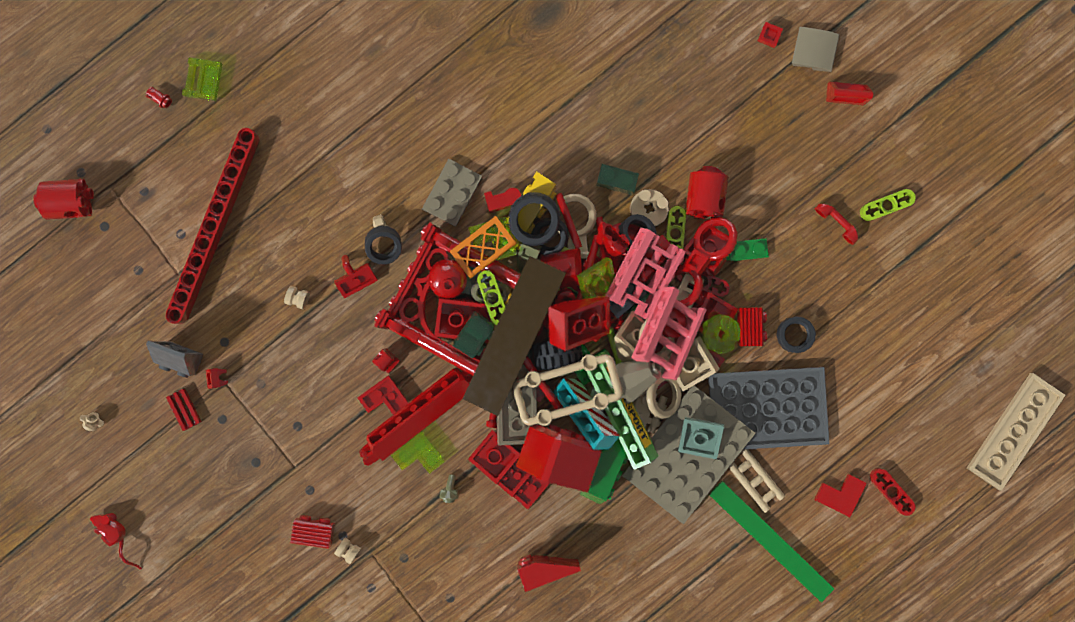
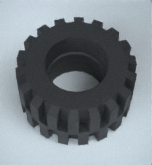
M550 341L533 345L537 370L560 368L580 362L583 358L582 345L567 351L550 344Z

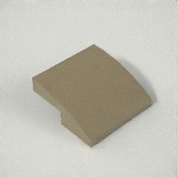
M799 27L792 65L809 67L816 71L832 72L840 35L820 29Z

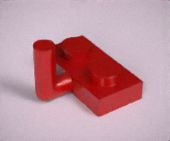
M343 255L341 258L342 265L347 274L335 280L334 283L345 299L375 283L378 279L368 263L354 270L350 264L349 257Z

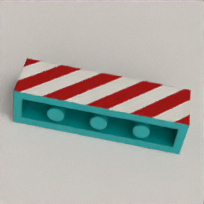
M563 378L553 391L564 408L593 399L579 379ZM594 407L569 414L593 450L609 449L620 437L600 409Z

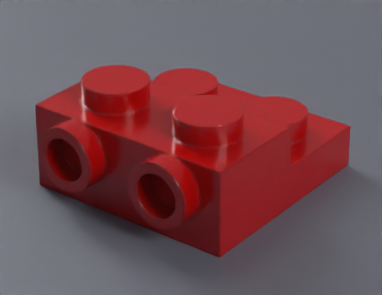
M712 227L702 238L703 249L707 252H717L726 246L729 236ZM694 236L683 249L686 251L684 261L687 260L694 250ZM727 257L719 261H711L703 274L716 276L725 264Z
M702 290L693 308L706 309L698 332L721 343L738 309L712 293Z

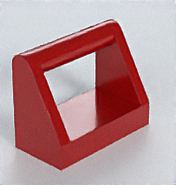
M829 82L827 85L826 102L865 105L873 98V91L868 85Z

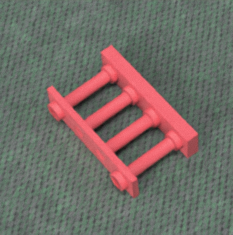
M662 287L631 358L640 362H650L651 360L665 369L662 378L677 380L700 324L704 319L706 309H690L677 300L680 292L675 287ZM673 307L687 316L685 328L669 317ZM665 324L681 334L676 344L662 335ZM658 342L672 351L669 361L654 353Z

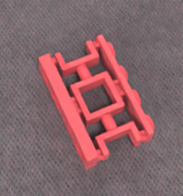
M640 228L605 296L610 297V301L622 307L628 298L638 304L634 313L647 319L661 288L668 287L669 283L674 279L675 271L683 262L686 251L672 244L669 245L667 251H664L656 246L660 236L648 229ZM648 247L655 251L650 260L643 257ZM661 255L668 258L664 268L657 265ZM645 264L656 269L648 286L637 281ZM630 282L636 285L632 296L625 292ZM643 290L650 293L645 303L639 300Z

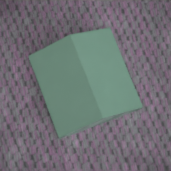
M685 417L678 452L717 459L724 424Z

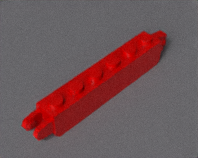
M458 368L450 370L369 433L366 438L368 443L359 451L364 465L371 466V464L379 459L384 461L460 402L473 376L465 371L460 372Z

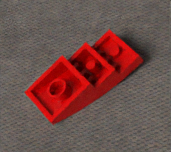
M491 430L468 460L496 485H499L511 497H514L529 510L551 483L542 481L516 467L521 452L512 445H498L497 433Z

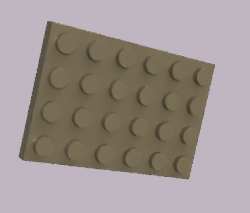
M693 385L681 399L676 413L667 418L651 438L659 457L637 469H633L632 464H630L622 476L684 524L755 435V432ZM685 417L724 424L717 459L678 452Z

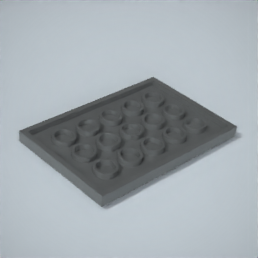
M824 367L715 373L708 377L709 397L755 432V435L743 449L829 444Z

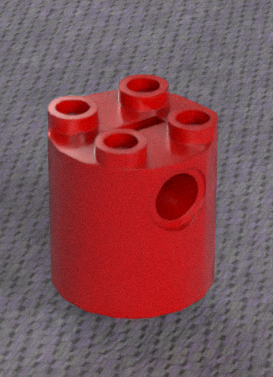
M703 166L698 171L691 172L685 209L686 215L694 216L696 219H705V216L723 218L728 176L713 166Z
M85 179L43 181L38 184L33 201L36 209L46 220L92 216L93 213L90 199L94 198V192L92 188H88Z

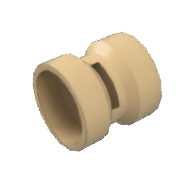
M290 286L286 292L284 303L296 305L297 308L304 310L308 303L310 292L305 290L299 291L296 287Z
M345 537L334 554L345 558V562L351 564L361 548L357 545H352L350 540Z

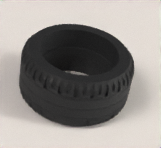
M531 192L524 194L513 203L510 209V230L516 239L526 245H543L553 239L559 230V208L553 199L543 193ZM538 203L549 210L551 224L546 231L540 234H529L521 229L518 223V214L525 205Z

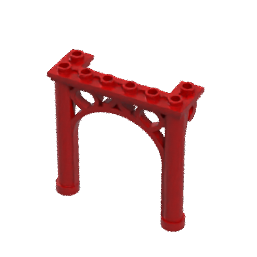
M429 222L428 226L425 225L421 231V240L425 242L424 245L418 248L416 253L418 256L409 265L408 274L405 279L401 280L397 295H394L390 300L389 310L382 309V311L377 313L374 326L395 332L473 376L480 360L434 336L435 334L431 331L426 320L425 303L430 291L429 274L424 278H420L425 266L429 270L432 268L431 262L437 253H442L445 260H450L448 252L450 253L453 248L461 243V241L442 232V229ZM468 246L458 252L461 257L467 258ZM471 247L470 259L480 260L481 252ZM484 254L483 260L485 261L489 256ZM469 260V267L476 268L480 265V262ZM496 260L481 270L482 272L490 271L496 280L513 289L521 273ZM415 285L418 288L417 296H420V300L413 297L409 298ZM415 302L419 313L412 318H408L405 310L409 303ZM420 319L424 331L410 324V322Z

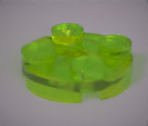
M724 314L711 317L703 324L702 336L707 349L719 354L732 351L735 348L736 341L740 339L739 324L736 320ZM720 330L725 331L721 339L718 336Z

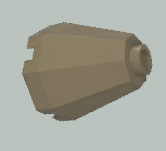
M651 360L650 362L628 361L615 365L623 390L620 399L625 398L624 402L626 404L639 398L660 378V367Z

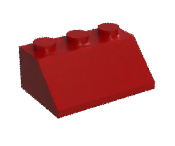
M457 296L451 299L439 297L434 336L489 343L495 324L491 321L485 303L477 302L469 297ZM497 306L490 307L491 311L495 309V311L497 312Z

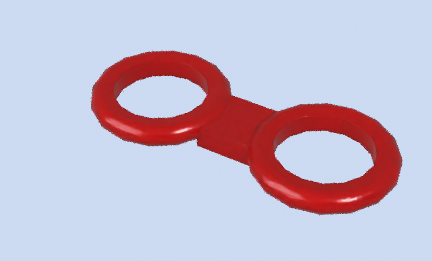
M722 217L711 218L698 227L694 235V250L684 264L679 265L675 271V276L687 273L694 279L692 293L687 298L678 300L685 306H691L699 298L703 290L701 275L709 263L727 257L734 250L738 233L735 225L730 220ZM714 226L726 227L729 233V240L726 246L717 252L705 251L702 246L704 234Z

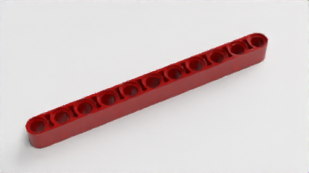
M242 128L236 136L167 308L165 316L167 321L172 324H184L190 316L259 144V136L250 128ZM248 134H252L251 141L245 142V137ZM244 151L245 157L242 160H238L239 153ZM234 169H237V176L232 178L231 172ZM230 187V193L225 196L224 189ZM222 204L224 207L223 211L217 213V207ZM215 222L216 229L211 231L210 224ZM208 239L209 246L204 249L203 242ZM201 257L202 264L197 267L196 259ZM191 275L195 277V281L192 285H190L188 281ZM184 293L188 296L186 302H183L181 299ZM177 310L180 312V318L178 320L174 318V314Z

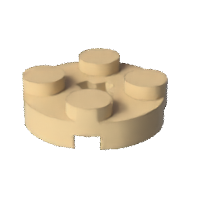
M642 190L635 195L630 204L631 215H644L652 221L655 227L661 224L668 215V200L656 190ZM652 204L654 212L651 211L647 214L644 206Z

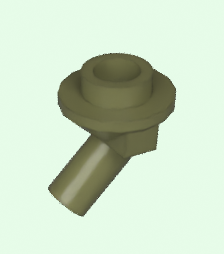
M449 475L446 489L442 488L439 497L443 499V502L453 503L459 498L458 490L453 489L456 480L455 475Z

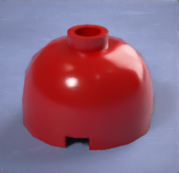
M440 260L430 269L428 277L429 286L434 294L440 298H455L464 291L467 284V274L456 260Z

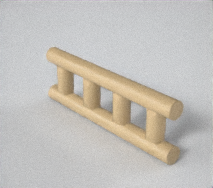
M743 449L741 453L746 458V461L738 467L732 462L728 468L760 508L767 512L770 509L767 503L776 496L779 500H782L785 495L748 449ZM752 466L758 473V476L749 482L743 472ZM764 481L771 490L761 497L755 487Z

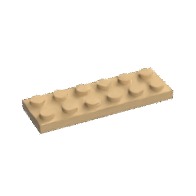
M1030 373L967 466V469L1002 491L1065 397V394L1034 373Z

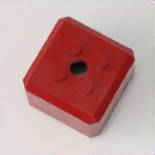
M534 424L529 426L516 467L542 481L588 493L602 450H593L584 435L578 434L575 431L564 430L552 424L549 427Z

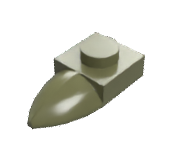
M521 243L517 256V266L520 273H522L529 256L538 259L542 246Z

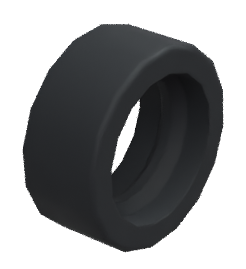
M631 215L619 226V234H624L630 242L626 249L627 251H629L633 243L627 232L630 224H637L641 228L648 229L656 234L654 224L644 215Z
M551 217L538 222L532 229L531 234H540L543 227L551 224ZM561 220L559 227L561 240L559 244L555 247H546L544 244L540 245L542 246L541 254L547 255L560 252L567 245L569 232L565 223Z
M378 226L368 232L365 237V252L371 261L377 264H389L400 256L402 243L399 233L395 229L388 226ZM383 236L392 238L395 245L392 251L380 254L372 249V242L376 238Z
M796 316L781 322L776 336L778 343L784 350L792 353H801L812 347L815 342L816 332L809 320ZM791 324H800L807 331V339L800 346H792L786 341L785 331Z

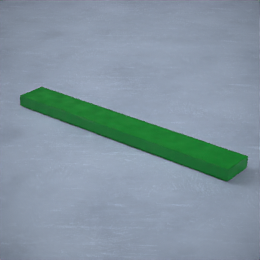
M723 481L708 494L821 603L834 590L813 567Z

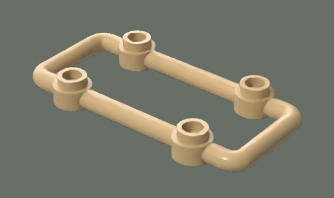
M607 354L597 357L586 355L580 362L543 373L532 371L525 378L519 379L513 384V393L520 417L526 425L539 423L546 426L555 418L594 407L601 410L606 408L609 403L619 400L623 394L614 360ZM606 362L615 393L610 395L599 393L592 400L554 411L543 409L536 416L528 417L520 387L527 385L529 387H537L544 380L581 369L592 371L596 369L598 364Z

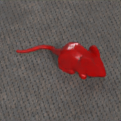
M604 221L600 223L596 237L598 245L604 244L607 252L614 257L626 256L628 252L625 250L630 245L628 238L624 234H619L618 226L613 227ZM644 268L641 271V278L643 282H645Z
M100 514L90 517L92 524L97 527L94 529V532L101 534V539L109 547L119 543V557L121 560L141 570L142 568L139 565L129 562L123 556L122 551L126 530L121 523L116 521V514Z

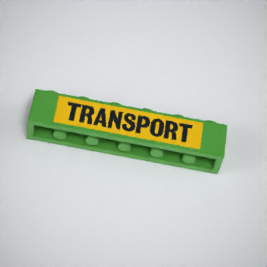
M604 351L598 355H595V357L605 354L609 355L608 351ZM606 362L598 364L596 369L592 371H587L597 394L604 393L610 395L615 393L610 382V374ZM622 398L609 403L605 411L613 427L620 435L619 440L633 469H637L651 463L659 456L633 402L626 404L624 402L626 399Z

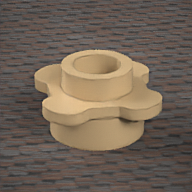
M93 412L80 416L83 428L88 431H95L104 424V421L100 420L98 413Z

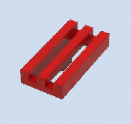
M185 388L166 397L182 431H186L202 422ZM182 394L184 401L194 419V422L191 421L179 395ZM173 398H175V400H176V402H177V404H178V406H179V408H180V410H181V412H182V414H183V416H184V418H185V420H186V422H187L188 425H186V423H185V421H184V419H183V417H182V415H181V413H180V411H179V409H178V407H177V405H176V403H175V401H174Z

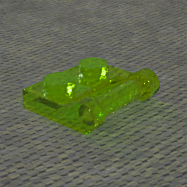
M188 58L187 64L189 68L182 96L216 101L223 64L216 61ZM200 66L197 89L193 91L196 69Z

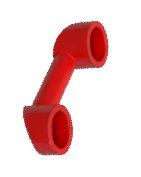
M821 203L814 208L825 219L831 215L846 230L842 236L848 243L854 245L858 241L855 227L833 206Z

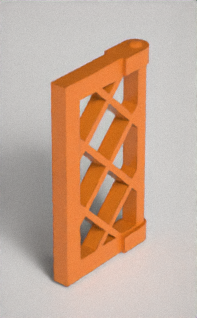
M495 216L453 248L450 253L471 279L517 244V242L498 217ZM494 224L498 227V234L487 233V230ZM484 234L482 246L471 245L473 240ZM486 235L497 236L496 248L485 247ZM500 237H505L509 243L498 249ZM468 246L467 258L461 257L458 252ZM471 247L482 248L480 260L470 259ZM484 249L496 250L491 257L485 261L483 260ZM469 260L480 262V265L471 270L468 266Z

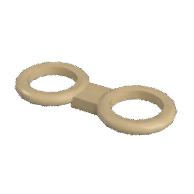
M569 194L563 196L566 203L572 201L582 203L589 213V220L586 226L577 231L583 246L580 248L581 258L586 259L589 255L586 235L592 231L596 223L597 213L594 204L587 197L581 194ZM569 234L568 249H575Z
M648 318L645 320V322H644L643 325L641 326L640 333H639V339H640V336H641V334H642V332H643V329H644V327H645V325H646V322H647ZM666 337L674 343V338ZM664 346L660 352L655 354L669 361L670 356L668 355L671 350ZM659 366L661 370L659 373L660 378L647 389V404L654 416L665 419L674 415L678 410L682 390L676 380L662 378L665 369ZM667 381L672 387L673 399L670 406L663 411L657 406L656 390L661 382Z

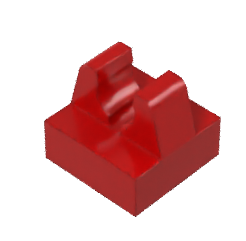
M214 368L205 370L208 389L228 384V380L222 381L219 379L221 374L227 373L225 369Z

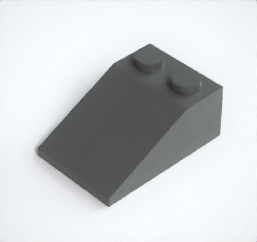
M147 341L146 345L153 363L159 364L160 369L178 371L177 375L185 378L196 375L203 353L170 341Z

